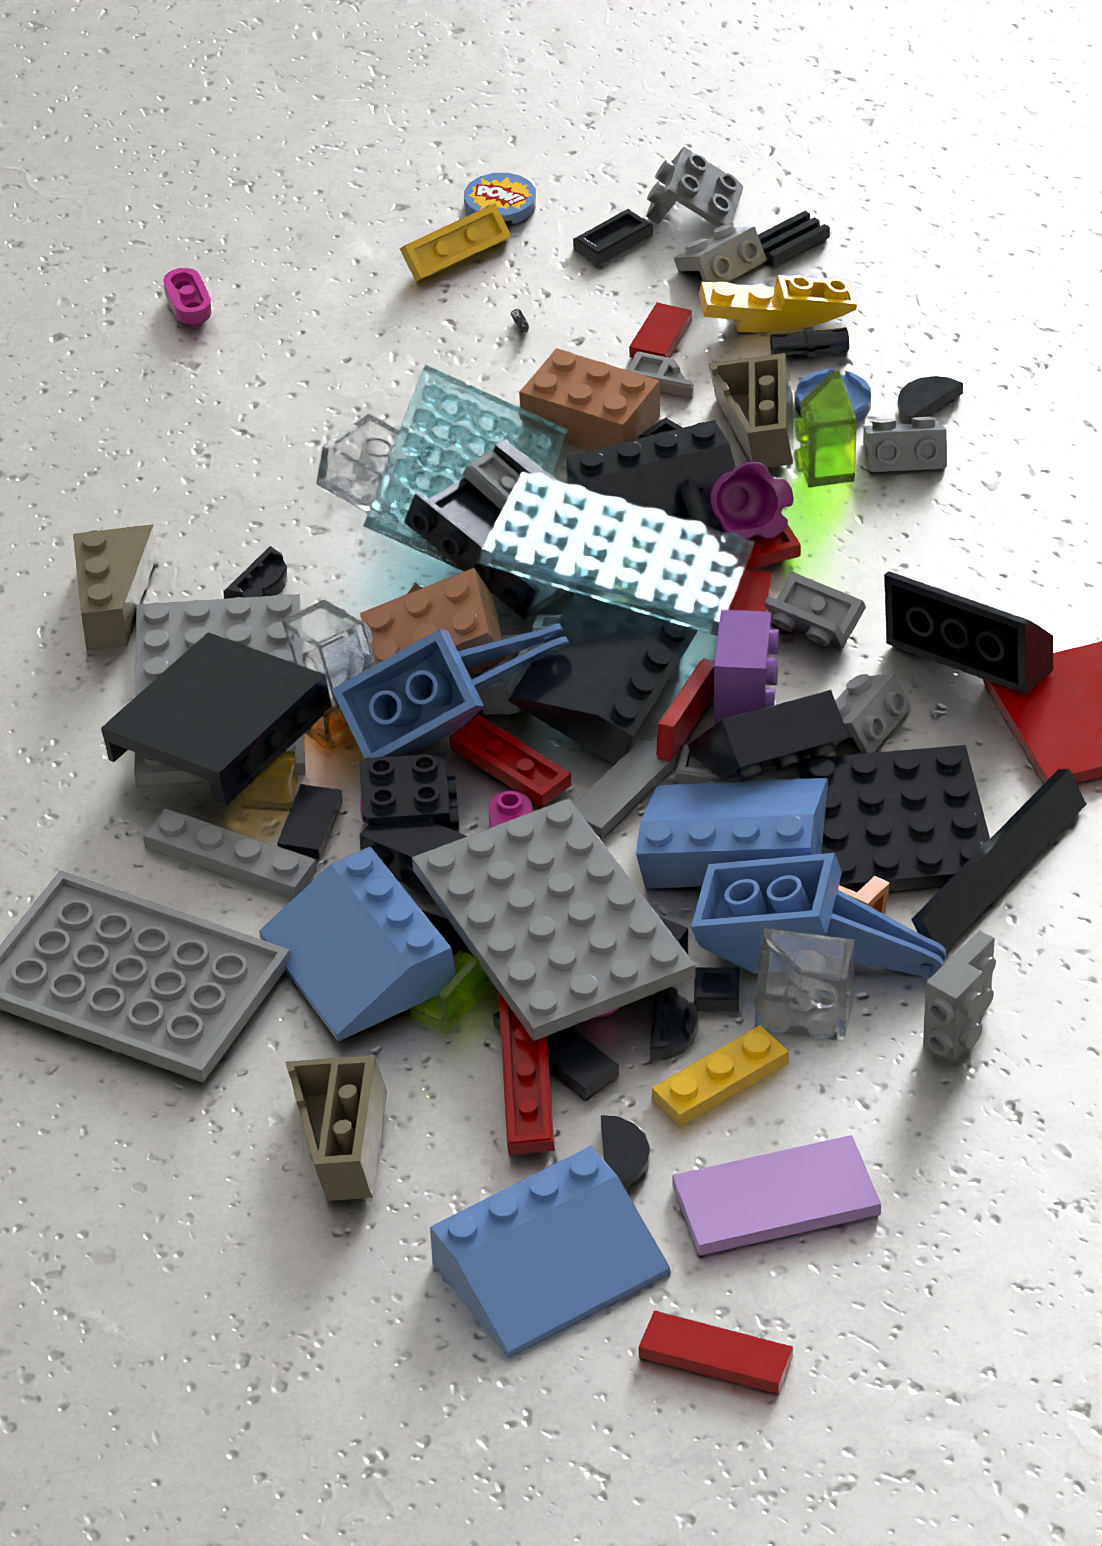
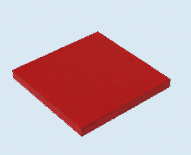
M1102 641L1053 653V671L1027 694L983 679L985 686L1043 784L1058 769H1070L1076 783L1102 777Z

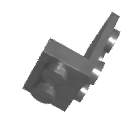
M683 146L671 162L665 160L655 175V179L658 181L647 197V200L651 203L646 217L659 224L672 206L679 202L716 227L732 223L743 191V185L733 175L725 173L708 162L702 155L694 153Z

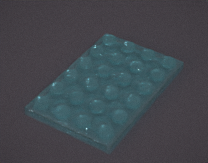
M425 364L418 378L363 527L463 571L404 523L414 494L420 491L429 499L463 479L464 476L462 474L468 464L489 451H493L495 445L504 439L553 476L568 429Z
M522 471L481 550L479 563L718 636L721 609H730L752 555L755 542L744 539L737 533H724L707 528L697 521H684L668 516L658 509L638 507L627 503L619 497L602 496L589 492L586 488L579 485H566L550 480L547 476L540 473L530 474Z

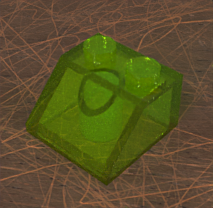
M833 371L828 374L801 401V418H795L796 438L800 442V449L794 450L795 467L798 473H804L808 488L855 481L857 420L839 371Z

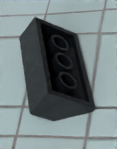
M715 420L566 457L567 488L624 534L647 529L649 515L652 512L690 518L679 486L687 478L694 480L704 488L700 494L710 503L711 491L716 481L723 474L736 468L730 444Z
M891 571L884 574L886 644L1023 694H1027L1053 671V635L1034 622Z

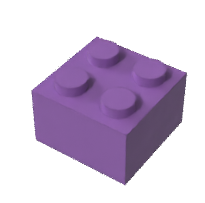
M721 609L714 665V725L728 717L775 705L776 689H769V685L777 686L779 663L776 658H771V654L778 655L779 629H771V612Z

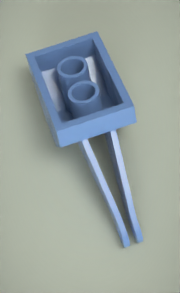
M560 623L457 651L449 632L439 629L331 690L364 758L404 756L423 749L462 728L484 707L478 692L532 662L561 650L569 644L566 636L549 641L471 680L467 669L546 641L562 632L563 629Z
M835 853L708 864L691 924V929L700 947L754 974L797 971L809 955H815L931 978L944 965L946 950L940 943L917 933L838 890L842 871Z

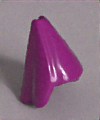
M746 462L737 466L733 471L723 474L714 484L710 496L712 511L719 520L721 528L728 536L738 541L750 539L754 535L766 539L778 536L788 523V519L782 515L781 511L785 507L792 506L794 501L790 484L783 478L772 477L766 466L760 462Z

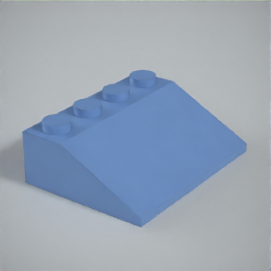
M827 778L657 785L640 821L636 850L645 889L702 887L708 864L821 854L828 791Z
M370 846L331 863L259 930L262 940L290 949L291 955L285 966V971L337 1041L343 1040L458 986L450 945Z
M592 1146L430 1227L433 1265L508 1358L671 1274L669 1264L620 1179Z

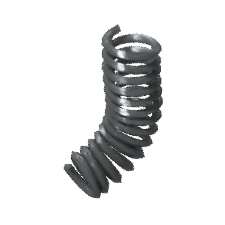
M513 310L511 315L517 329L522 333L527 332L529 324L521 310Z

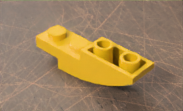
M778 275L775 288L764 285L748 286L727 282H701L699 290L704 317L734 319L738 332L762 333L805 328L851 313L856 310L858 305L851 281H843L837 278L828 280L807 278L801 275L793 277Z

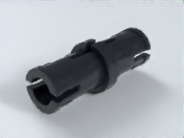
M813 327L804 328L802 332L770 334L771 355L785 353L786 356L806 355L807 358H813L816 354L826 352H848L849 334L847 327L829 330H813Z

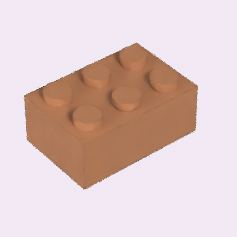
M558 348L553 351L519 391L521 429L587 450H596L625 441L639 439V435L651 428L660 418V380Z
M474 568L360 613L371 667L439 629L449 632L457 651L503 640L493 596ZM507 656L467 669L470 674L506 660Z

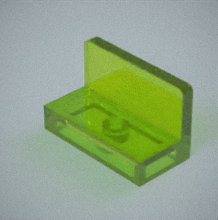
M461 950L453 957L456 976L438 996L410 1008L411 1018L446 1034L451 1032L493 984L480 966L477 956L475 954L474 956L469 955Z

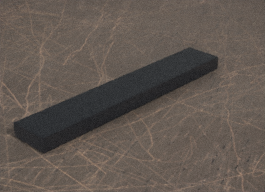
M1058 769L911 919L919 934L940 943L947 950L1087 805L1070 769Z

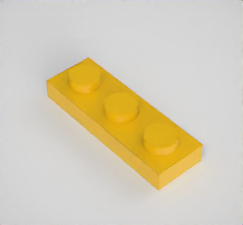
M496 203L416 239L399 249L415 282L497 245L512 236Z
M759 1025L653 1086L652 1100L681 1127L787 1065L789 1062V1051Z

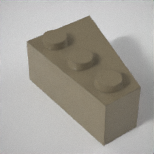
M786 354L708 363L716 400L750 462H760L766 468L794 464L793 389Z
M154 524L73 534L86 650L126 646L136 623L137 604H140L142 595L147 593L149 576L152 569H155L158 563Z
M366 1055L285 1062L313 1163L327 1201L373 1198L387 1090L376 1056Z

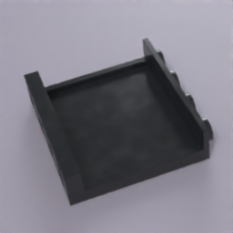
M504 439L495 445L493 452L578 528L572 539L548 553L465 477L429 499L420 491L416 492L404 523L464 572L474 568L491 594L522 619L526 620L612 564L625 534Z
M208 632L102 726L101 731L109 761L115 762L127 750H131L208 780L213 801L227 806L332 708L325 674Z

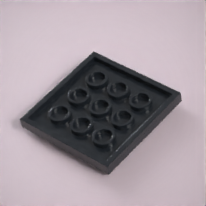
M966 745L828 756L815 759L805 758L800 759L801 763L796 765V773H798L799 779L827 778L828 780L821 854L835 853L842 871L839 885L856 893L874 876L890 882L889 891L943 887L990 839Z

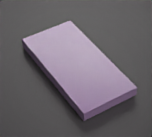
M852 1135L672 1175V1186L699 1256L881 1215V1202Z

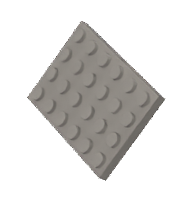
M300 594L137 604L135 697L208 632L303 666ZM305 733L257 778L306 775ZM135 752L134 775L136 786L208 781Z
M569 798L412 857L413 871L533 1041L695 978L694 962Z
M60 870L0 945V1010L204 1082L286 970L285 966L291 955L290 949Z

